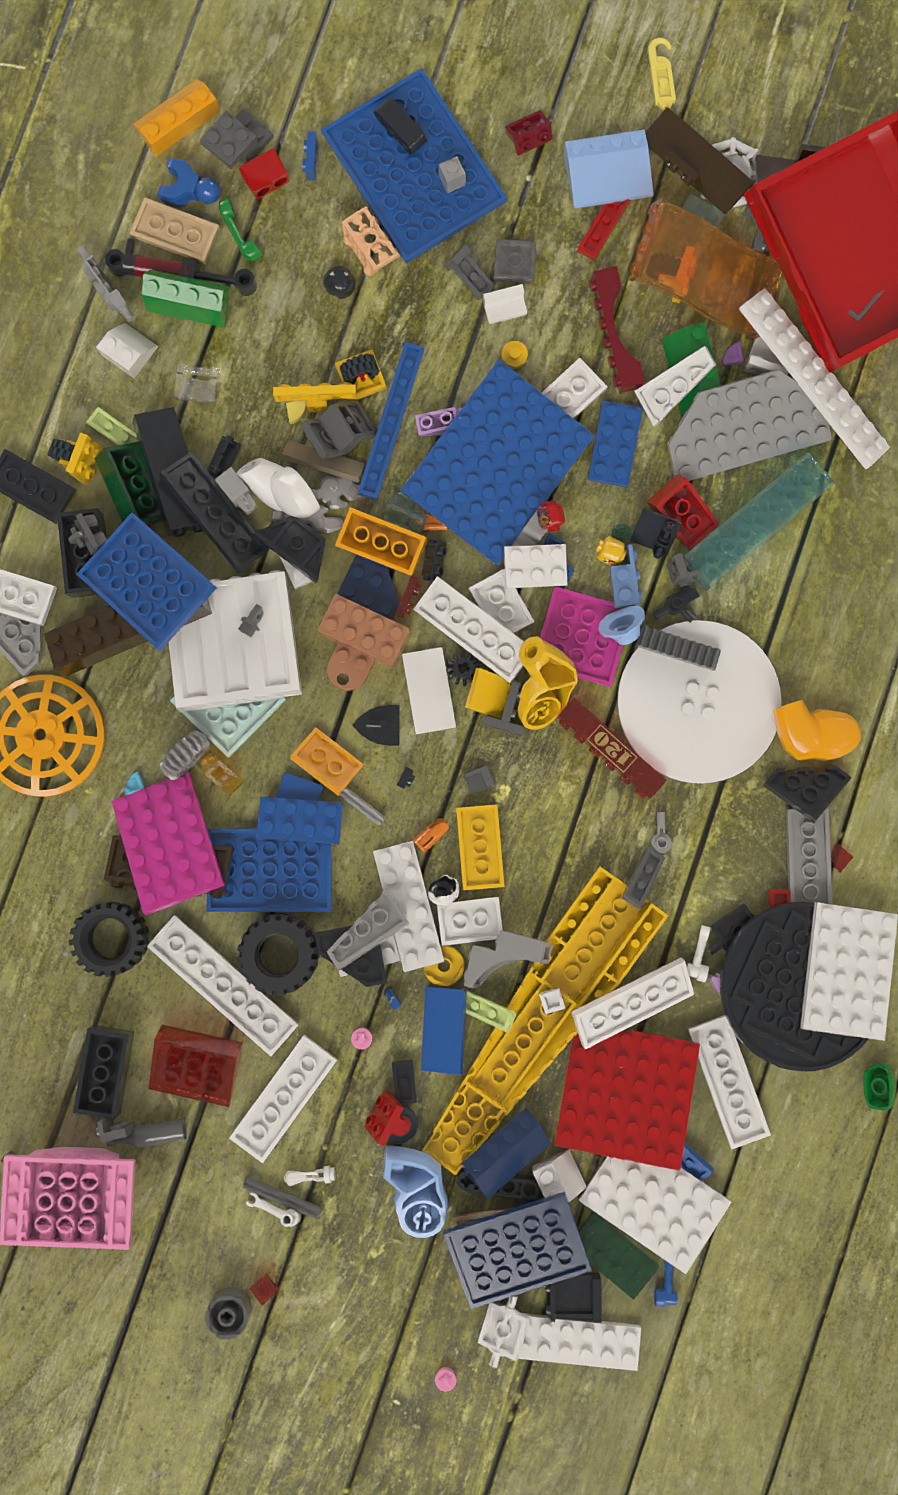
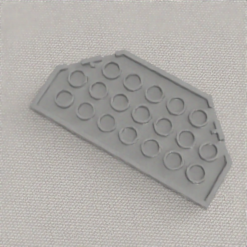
M774 370L698 392L691 407L680 421L673 437L671 436L667 446L674 477L678 475L690 481L830 441L832 437L828 421L798 385V382L783 372Z

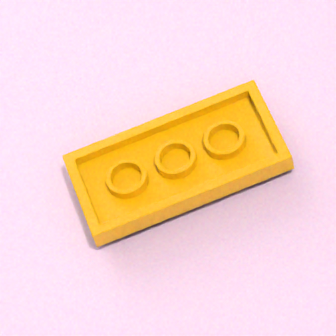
M497 804L456 808L463 890L505 887Z

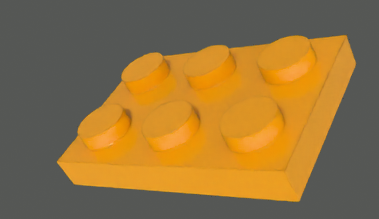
M316 727L290 756L293 762L338 796L364 766L362 762Z

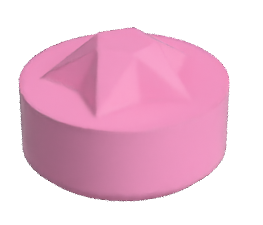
M357 1028L351 1037L352 1044L358 1049L368 1048L372 1042V1033L367 1028Z
M443 1367L437 1371L435 1375L437 1388L447 1392L455 1387L456 1374L451 1368Z

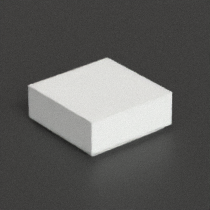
M559 987L539 993L545 1014L565 1009Z

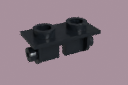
M228 435L226 437L222 436L207 472L215 477H219L232 466L241 444L234 441V438Z
M436 538V540L429 539V543L426 544L425 558L431 559V562L424 561L421 574L423 580L431 581V579L435 580L437 576L440 578L443 576V561L447 554L446 543L439 538Z

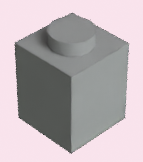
M457 156L439 164V177L447 194L466 185V173Z

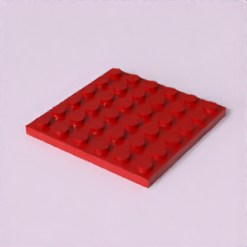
M625 1029L585 1049L581 1044L578 1033L574 1035L554 1146L680 1171L700 1043Z

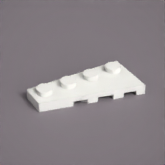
M706 346L635 390L654 427L716 365Z

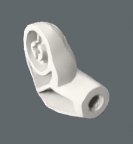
M258 458L244 465L236 473L257 498L277 511H283L288 515L298 518H306L320 509L307 483L291 467L284 468L266 459Z

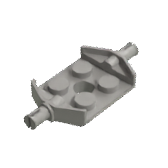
M84 245L79 246L77 251L82 256L84 262L83 271L111 310H116L123 314L128 322L132 321L135 316L129 310L119 291L111 289L101 275L103 271L94 259V256L87 251Z

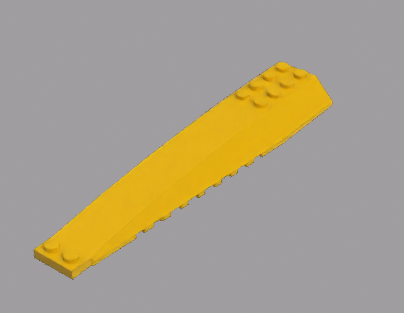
M600 866L549 936L547 942L553 943L549 964L534 962L507 1006L508 1009L517 1013L510 1032L494 1028L434 1128L433 1134L422 1148L423 1152L428 1153L454 1175L461 1169V1163L480 1148L498 1127L503 1118L509 1114L515 1104L527 1093L532 1084L539 1079L544 1070L551 1065L556 1056L563 1051L568 1042L578 1033L571 1012L613 992L669 916L647 899H645L642 908L639 909L623 900L621 897L627 885ZM559 987L565 1009L545 1014L539 993Z

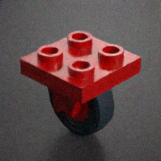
M383 1090L382 1094L376 1099L372 1113L366 1118L364 1127L376 1143L382 1146L386 1144L387 1140L392 1143L401 1144L412 1139L417 1132L418 1118L412 1109L401 1105L390 1092Z

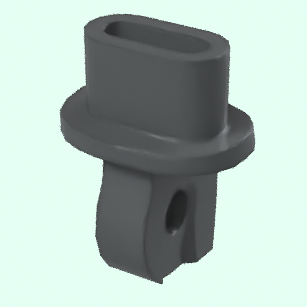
M256 604L248 617L241 618L242 623L238 628L240 632L249 637H252L255 631L259 632L260 629L257 627V624L264 614L262 606Z

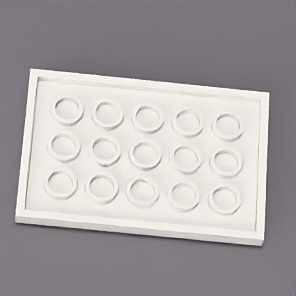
M818 902L814 903L801 1029L885 1041L898 914Z
M608 1156L605 1157L579 1198V1201L685 1274H687L732 1203L728 1198L683 1168L677 1171Z

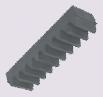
M648 626L641 627L640 636L636 643V647L712 671L716 669L721 653L719 648H712V646H706L703 643L690 641L687 638L674 636L671 633L658 631Z

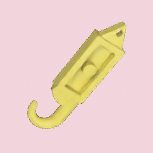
M659 37L652 40L649 44L648 54L655 106H658L663 112L667 107L671 109L672 104H675L676 96L671 62L666 57L657 56L656 46L659 44L666 45L668 50H671L672 47L667 39Z

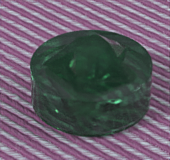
M618 524L613 528L611 535L613 538L626 544L632 537V531L628 525Z

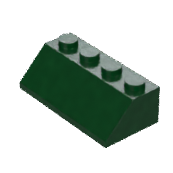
M139 442L104 448L94 459L122 523L131 513L135 514L148 527L163 521Z

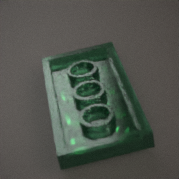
M595 1211L591 1213L578 1230L589 1263L633 1300L660 1268L656 1261Z

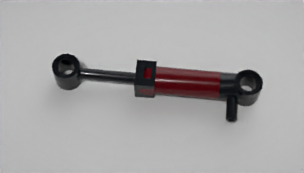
M132 238L127 239L125 253L118 249H112L105 255L106 265L111 273L117 277L124 275L143 277L145 272L155 270L197 280L231 284L237 287L239 293L244 296L254 294L257 289L254 275L248 269H240L235 273V276L201 272L197 262L182 259V262L133 255L135 240ZM116 261H121L120 264L114 265ZM244 280H250L247 285L241 284Z

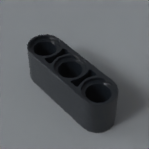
M388 98L374 110V115L379 123L410 155H413L427 142L424 132L392 98Z

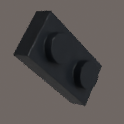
M413 1059L393 1061L392 1072L395 1098L400 1104L417 1103Z

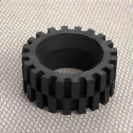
M106 902L93 905L90 909L84 910L81 913L82 916L74 921L76 927L70 930L73 939L69 940V946L74 945L75 950L70 952L72 957L77 956L79 958L76 963L79 966L84 965V971L87 973L95 972L94 976L100 977L105 975V977H111L132 969L134 965L142 960L140 957L145 955L147 951L145 945L149 944V938H146V933L149 930L148 927L144 928L143 923L146 922L144 918L138 917L137 914L139 912L136 909H130V905L119 904L120 902ZM106 918L121 922L129 934L128 947L118 958L102 956L96 950L93 943V933L96 926Z

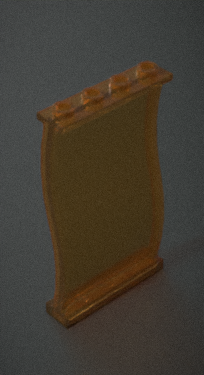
M664 197L657 202H653L648 211L649 219L642 230L644 234L642 241L639 242L636 248V259L630 267L631 275L629 281H639L663 291L706 318L733 331L744 334L745 338L751 341L759 338L760 335L739 308L764 288L774 299L782 275L777 261L737 242L703 218L666 202Z

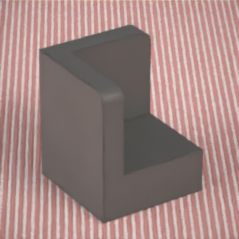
M487 765L464 774L472 794L494 785Z

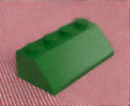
M149 270L143 274L142 297L146 311L222 328L226 326L229 286L155 270Z
M705 322L684 327L662 339L669 369L704 346L707 347L714 360ZM716 365L678 403L680 416H684L686 411L689 410L698 392L721 386Z

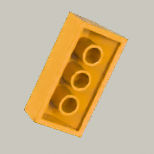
M196 79L132 125L157 157L218 114L220 109L216 98L206 84Z
M350 507L335 546L412 576L426 546L427 538Z

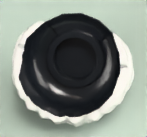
M444 875L439 880L430 884L428 896L435 904H451L459 895V884L455 878Z

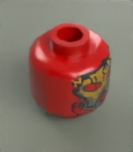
M555 500L540 504L541 507L537 509L540 527L548 529L549 533L559 531L560 526L566 522L562 505L556 503Z

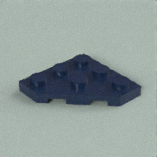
M356 554L337 594L393 621L400 604L387 567Z

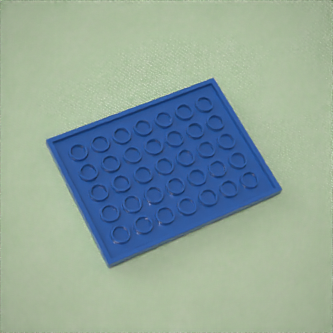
M422 68L321 129V134L406 264L507 202L506 195ZM388 98H392L427 137V142L413 155H410L393 138L374 115V110ZM457 156L466 173V185L447 194L439 177V164Z
M498 359L400 491L498 566L504 558V547L512 546L540 507V504L546 502L595 435Z

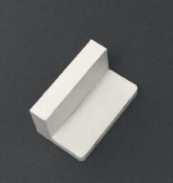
M523 284L483 294V304L489 324L527 315Z

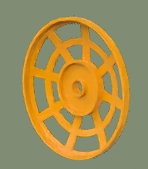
M54 675L28 676L15 681L0 692V700L6 695L11 705L7 708L0 721V751L4 757L0 762V780L11 789L22 794L42 797L60 795L82 784L97 767L105 745L104 719L93 697L75 682ZM45 680L42 692L30 693L19 699L12 690L27 682ZM53 682L69 686L83 698L72 705L63 697L51 693ZM41 698L39 710L28 713L22 703L31 699ZM49 700L57 701L67 709L59 715L49 712ZM87 705L91 708L96 721L97 737L84 735V726L78 711ZM16 710L21 717L17 727H5L9 716ZM71 716L75 720L77 734H68L66 732L63 722ZM43 729L46 732V736L43 740L39 741L36 738V733L38 730ZM4 735L15 736L18 747L10 754L5 746ZM65 742L76 743L70 757L65 760L60 751L64 747ZM83 744L96 745L89 764L79 775L71 765L79 756ZM23 753L32 758V771L21 767L15 760ZM53 757L59 765L52 770L40 771L41 760ZM10 765L19 773L30 776L31 789L14 784L2 772ZM64 771L72 780L68 784L55 789L40 790V778L55 776Z

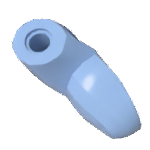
M386 1145L383 1160V1178L396 1189L394 1205L401 1228L407 1234L414 1237L426 1238L434 1236L443 1227L448 1210V1197L442 1184L441 1165L428 1153L411 1148Z

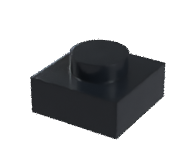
M406 767L397 786L403 789L406 786L410 787L415 779V776L412 775L414 771Z

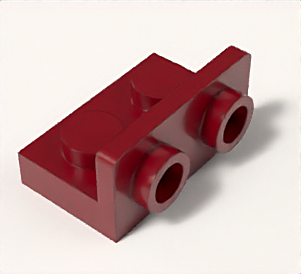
M541 110L505 126L506 134L514 143L515 152L518 156L553 139L551 123Z

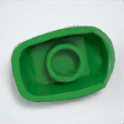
M875 1063L864 1071V1096L867 1105L871 1109L888 1110L894 1105L896 1076L889 1064Z

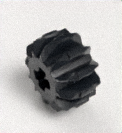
M461 651V658H458L456 654L453 655L456 662L448 660V664L453 667L447 668L446 672H454L449 676V679L453 680L457 677L455 685H458L460 680H463V686L466 687V680H469L472 684V676H474L476 668H481V666L475 665L479 661L478 658L471 661L472 654L469 653L467 658H464L465 653ZM465 664L467 665V669L470 670L468 672L465 671L462 674L460 673V669H458V667H463Z

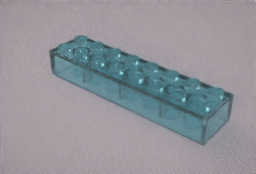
M807 452L683 557L688 561V571L700 570V575L696 578V581L707 592L826 492L835 482L812 455Z

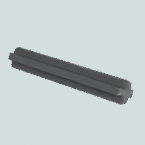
M247 1176L243 1183L244 1189L314 1219H318L322 1208L252 1177Z

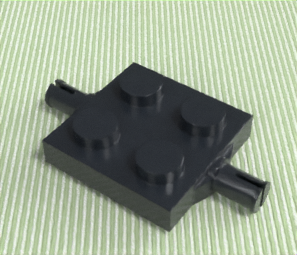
M741 904L709 926L717 940L715 944L707 948L711 955L721 949L727 951L736 933L747 921L755 916L750 912L746 904Z

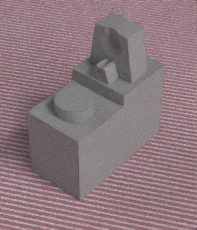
M232 467L215 479L236 508L240 507L247 514L257 508L250 490Z

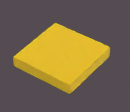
M476 668L465 708L496 719H502L512 682L509 683L500 675Z

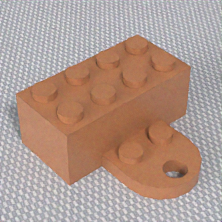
M338 594L334 595L317 630L321 636L337 643L329 660L327 672L332 684L344 691H351L361 687L375 662L394 670L411 635L409 628ZM341 674H346L349 677V681L345 685L338 683V677Z

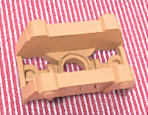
M366 206L345 219L341 226L345 245L352 248L364 266V273L369 277L377 273L378 269L397 260L400 254L395 247L393 248L391 241L387 239L380 229L379 221L370 214ZM363 213H364V216H365V219H366L367 224H363V223H362V214H363ZM353 222L355 225H359L358 230L360 232L353 231L348 223ZM368 234L376 236V240L373 243L365 241V237ZM371 249L379 255L380 263L378 265L370 257Z

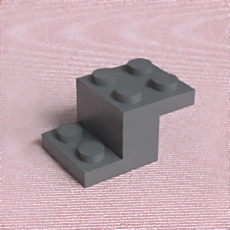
M242 109L236 117L225 111L199 141L202 146L232 169L239 160L245 164L256 158L274 136L271 131L246 110Z
M358 400L334 403L319 418L305 420L301 424L306 436L310 439L321 459L347 455L362 440L373 439L377 433Z

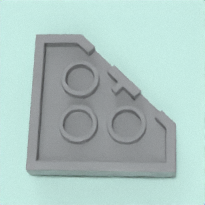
M1 614L0 651L26 677L41 663L43 626Z

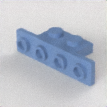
M628 544L625 548L627 550V565L610 566L609 568L614 608L640 606L642 601V591L638 589L637 582L640 581L639 570L635 569L637 552L636 549H633L632 544Z

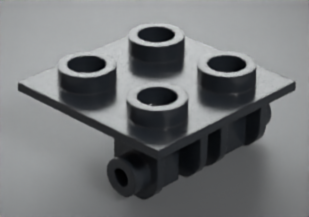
M643 508L630 541L653 549V556L660 559L664 554L668 555L682 522Z

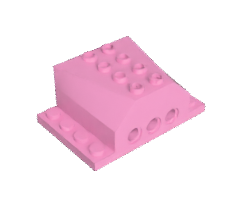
M56 1147L35 1150L29 1155L4 1156L0 1245L129 1250L132 1237L135 1159H119V1153L104 1148Z

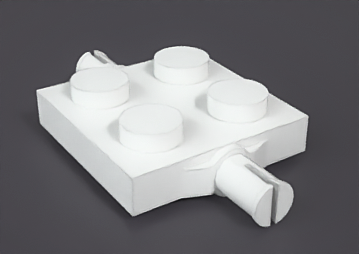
M517 1295L509 1297L507 1305L495 1301L489 1303L478 1343L487 1347L492 1352L489 1365L494 1368L498 1367L500 1356H506L516 1361L520 1355L530 1317L515 1309Z

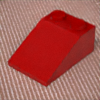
M676 475L647 501L653 512L682 522L676 538L688 551L693 549L720 524L689 480L682 476Z

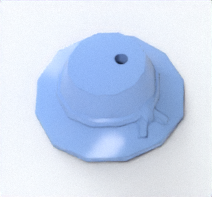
M638 605L627 606L607 615L599 623V633L604 637L613 638L620 645L632 643L640 636V624L645 619L644 609Z

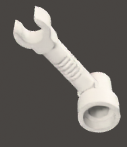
M701 925L692 964H687L689 976L697 978V981L706 982L709 966L702 965L701 961L710 927Z
M254 1192L250 1193L256 1198L255 1203L250 1200L247 1201L246 1204L248 1206H255L268 1211L280 1218L281 1224L285 1227H292L300 1222V1212L291 1208L282 1210L271 1203L269 1204L260 1195Z

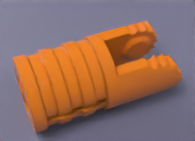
M437 818L436 821L425 827L412 840L425 853L447 832L449 825L444 819Z

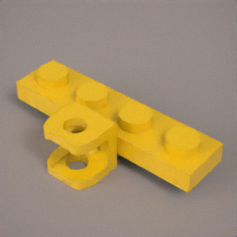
M343 382L340 385L321 383L319 386L300 384L298 387L282 384L278 387H273V396L276 402L306 401L309 412H325L328 409L327 400L357 399L356 385H352L349 382Z

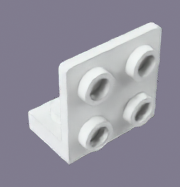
M757 334L744 371L760 375L779 370L788 375L787 369L760 335Z

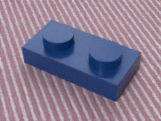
M308 132V139L304 140L306 159L302 161V170L306 172L307 180H315L318 148L316 132Z
M685 1143L681 1168L700 1181H703L713 1172V1167Z

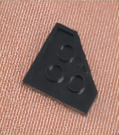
M827 765L823 768H814V766L798 767L791 770L779 768L764 783V787L815 823L852 777L836 765Z
M353 925L314 932L317 953L333 963L327 951ZM380 944L341 969L366 987L387 983Z

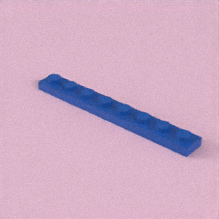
M408 342L404 344L361 480L358 495L378 500L425 349L423 347Z

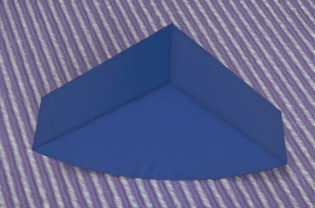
M389 987L384 990V994L388 998L393 1010L399 1008L402 1003L392 988Z

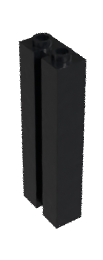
M174 407L134 414L132 423L168 536L181 537L188 530H192L195 533L202 532V528L159 476L163 470L188 454Z

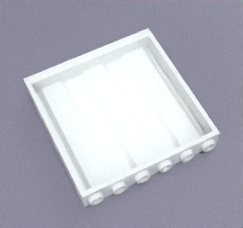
M273 570L269 574L263 575L252 573L249 577L242 578L240 576H232L229 580L222 581L220 579L209 580L217 587L208 598L213 614L183 626L169 641L176 709L179 712H187L302 695L289 587L285 571ZM258 604L262 606L264 612L262 619L257 624L260 630L259 632L255 631L253 636L249 637L240 632L238 628L242 623L241 618L248 617L254 606Z

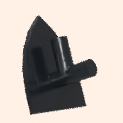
M385 705L373 708L361 715L352 726L369 741L379 745L399 746L400 705Z

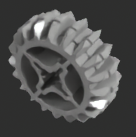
M193 731L186 735L162 759L160 763L162 773L171 780H176L188 772L209 749L210 742L208 738L199 731Z

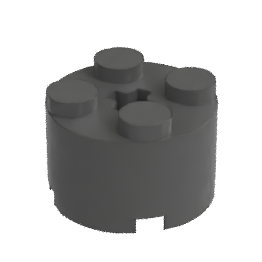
M225 1288L214 1295L206 1310L205 1322L207 1328L216 1337L225 1340L233 1339L245 1329L252 1310L247 1293L237 1288Z

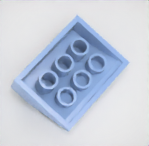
M645 130L565 142L564 162L574 209L617 201L621 202L627 199L634 200L653 197L649 150Z

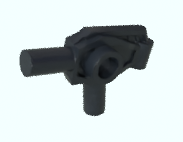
M686 586L667 597L665 606L652 614L657 620L668 613L673 616L680 613L691 623L696 617L685 606L699 598L700 595L696 588Z

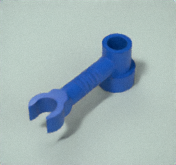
M664 1260V1288H655L654 1304L657 1307L677 1305L678 1302L677 1292L673 1291V1265Z

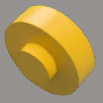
M511 341L503 347L501 358L502 362L508 367L519 369L526 363L528 351L523 343Z

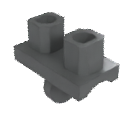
M82 513L75 516L77 519L75 521L76 527L70 529L73 535L68 540L71 544L77 543L79 548H83L86 544L90 554L93 555L107 539L103 532L93 535L90 531L98 527L94 514L84 517Z

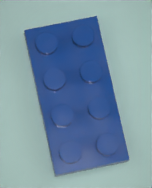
M603 400L588 481L628 487L643 408Z
M260 797L256 838L340 845L343 803Z

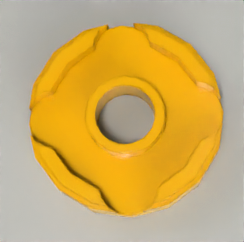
M440 945L443 958L450 963V968L447 971H441L437 963L424 967V972L433 984L449 986L455 984L462 977L464 959L455 947Z

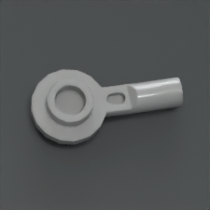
M657 812V834L651 839V846L658 853H666L671 848L672 841L665 834V812Z

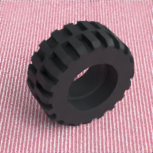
M272 914L259 919L249 926L248 930L242 935V941L238 945L237 950L239 951L237 961L241 965L239 970L242 975L246 976V982L249 985H254L255 989L259 992L264 991L267 995L278 994V996L289 992L292 993L302 987L312 977L318 965L319 954L317 953L313 930L309 929L303 920L300 921L295 916L285 914ZM277 934L285 935L292 939L298 949V959L295 966L290 971L282 974L268 971L263 966L259 956L262 943L268 937Z

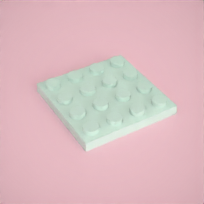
M174 696L170 701L176 706ZM282 697L182 713L230 758L286 699Z

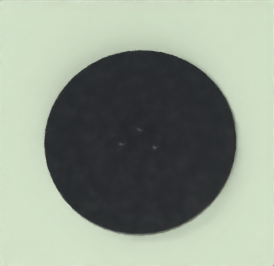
M812 902L782 903L765 909L752 917L732 939L724 956L720 973V996L723 1010L730 1027L741 1043L767 1063L783 1069L800 1072L818 1071L840 1064L860 1050L869 1039L800 1028L814 903Z

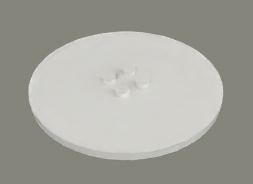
M686 621L660 630L665 633H671L674 636L687 638L690 641L703 643L706 646H712V648H719L721 653L716 669L712 671L638 647L624 668L617 694L620 725L629 745L649 767L666 777L681 782L713 783L731 778L745 771L763 755L777 731L773 710L781 707L782 699L779 681L770 660L763 650L748 636L730 626L717 622L692 621L689 623Z

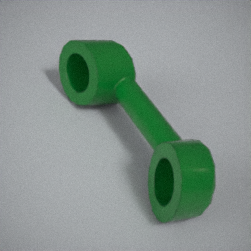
M227 196L220 200V214L243 257L249 262L262 258L261 251L252 240L244 242L232 219L235 217L229 197Z

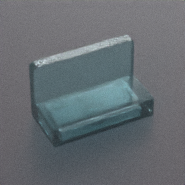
M397 492L387 502L383 519L420 535L425 521L430 514L406 495Z

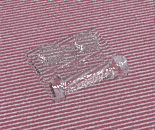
M179 363L173 397L179 400L215 404L220 368L213 367L212 369ZM185 374L211 377V380L205 381L184 378Z

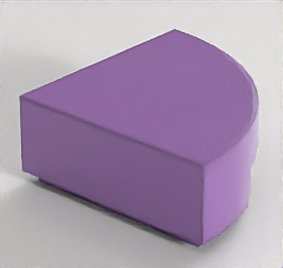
M741 342L734 343L728 348L723 357V366L744 362Z

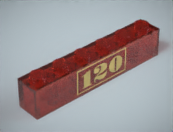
M575 697L557 716V719H559L557 723L566 731L570 729L574 733L573 737L580 744L585 743L590 747L588 751L596 758L600 756L605 761L604 765L613 772L615 770L620 774L619 779L626 785L631 784L636 788L634 792L640 798L644 799L646 797L651 799L667 781Z

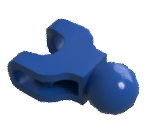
M168 159L166 167L169 173L178 177V179L171 186L159 187L157 197L162 202L181 207L190 201L199 202L200 200L205 204H213L218 201L221 195V188L215 179L211 177L201 178L199 174L193 173L189 164L184 160Z

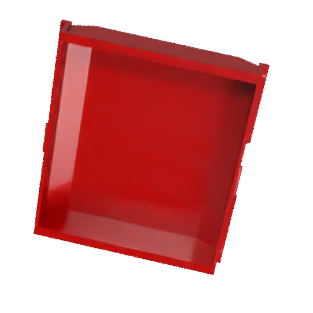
M898 111L761 180L754 184L747 192L743 193L773 259L777 261L797 303V311L817 354L824 361V365L829 372L898 338ZM884 290L858 322L848 313V311L852 310L855 314L859 315L872 298Z

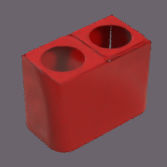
M273 148L239 168L243 180L256 200L289 183L288 174L276 150Z

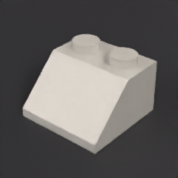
M123 323L108 331L96 348L104 358L132 378H135L158 346L126 323Z
M569 1148L531 1166L544 1198L565 1191L568 1202H570L587 1188Z

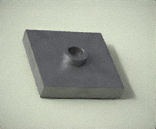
M496 239L493 281L533 283L536 242Z

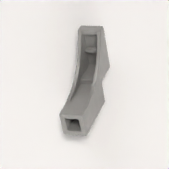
M500 930L495 940L496 949L473 945L469 952L468 969L464 973V986L480 988L493 971L513 961L529 960L549 964L553 943Z

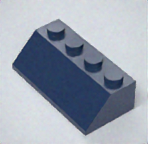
M525 1108L464 1160L460 1166L485 1198L489 1199L551 1145V1142L538 1121Z

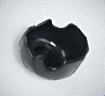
M335 266L326 272L323 284L330 295H334L339 299H345L354 292L356 281L349 269L343 266Z

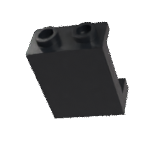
M583 1273L545 1285V1292L549 1294V1302H545L546 1315L550 1316L551 1322H555V1318H592L593 1323H602V1285L599 1273Z

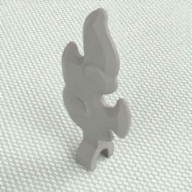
M326 476L321 481L320 490L311 489L316 500L322 499L324 503L330 501L331 509L347 507L348 503L340 500L341 495H345L350 501L368 498L358 495L360 484L357 485L355 481L338 476Z
M320 504V509L316 513L306 518H299L305 524H311L316 532L321 531L323 533L335 532L341 529L344 523L342 519L337 517H325L324 513H327L328 509ZM273 511L272 519L273 522L282 521L290 515L280 511Z

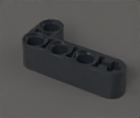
M461 1168L457 1174L459 1188L468 1192L482 1193L471 1179L468 1180V1183L464 1182L465 1175L467 1174ZM516 1174L510 1179L514 1183L512 1188L506 1189L502 1186L493 1194L517 1198L516 1207L538 1200L539 1187L534 1177ZM528 1183L535 1186L530 1192L523 1189Z

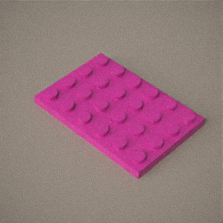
M189 772L184 773L176 780L167 779L111 801L143 914L154 913L225 885Z

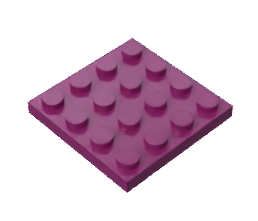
M554 586L540 638L560 649L572 660L579 679L611 687L623 645H620L613 638L604 637L600 634L599 623L607 615L625 607L614 608V603Z

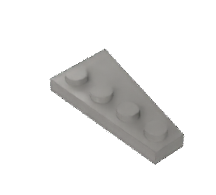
M387 888L368 907L369 909L354 922V925L327 951L338 970H341L409 925L408 920Z

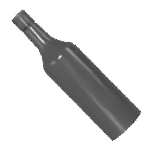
M184 1119L137 1126L133 1128L132 1134L129 1136L107 1141L106 1146L130 1144L140 1148L186 1140V1123Z

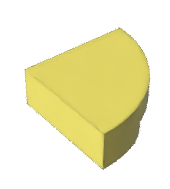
M306 401L286 403L289 423H296L303 416L307 408Z

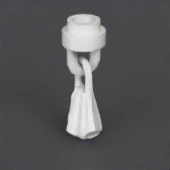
M324 1166V1169H317L314 1172L287 1171L284 1176L288 1186L311 1180L331 1183L336 1179L335 1168H331V1166ZM318 1173H324V1177H319Z

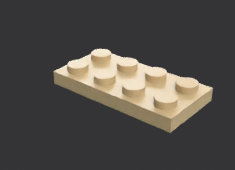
M144 197L130 231V236L206 265L220 227L218 224Z

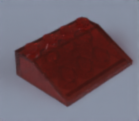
M162 1024L154 1039L148 1089L229 1107L243 1042Z

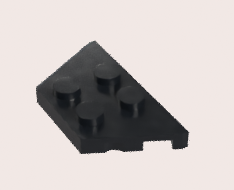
M291 515L282 521L270 524V526L264 529L254 531L253 536L315 584L318 582L326 542L324 537L298 517Z

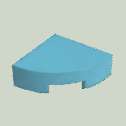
M139 771L132 774L127 781L124 790L126 796L145 788Z

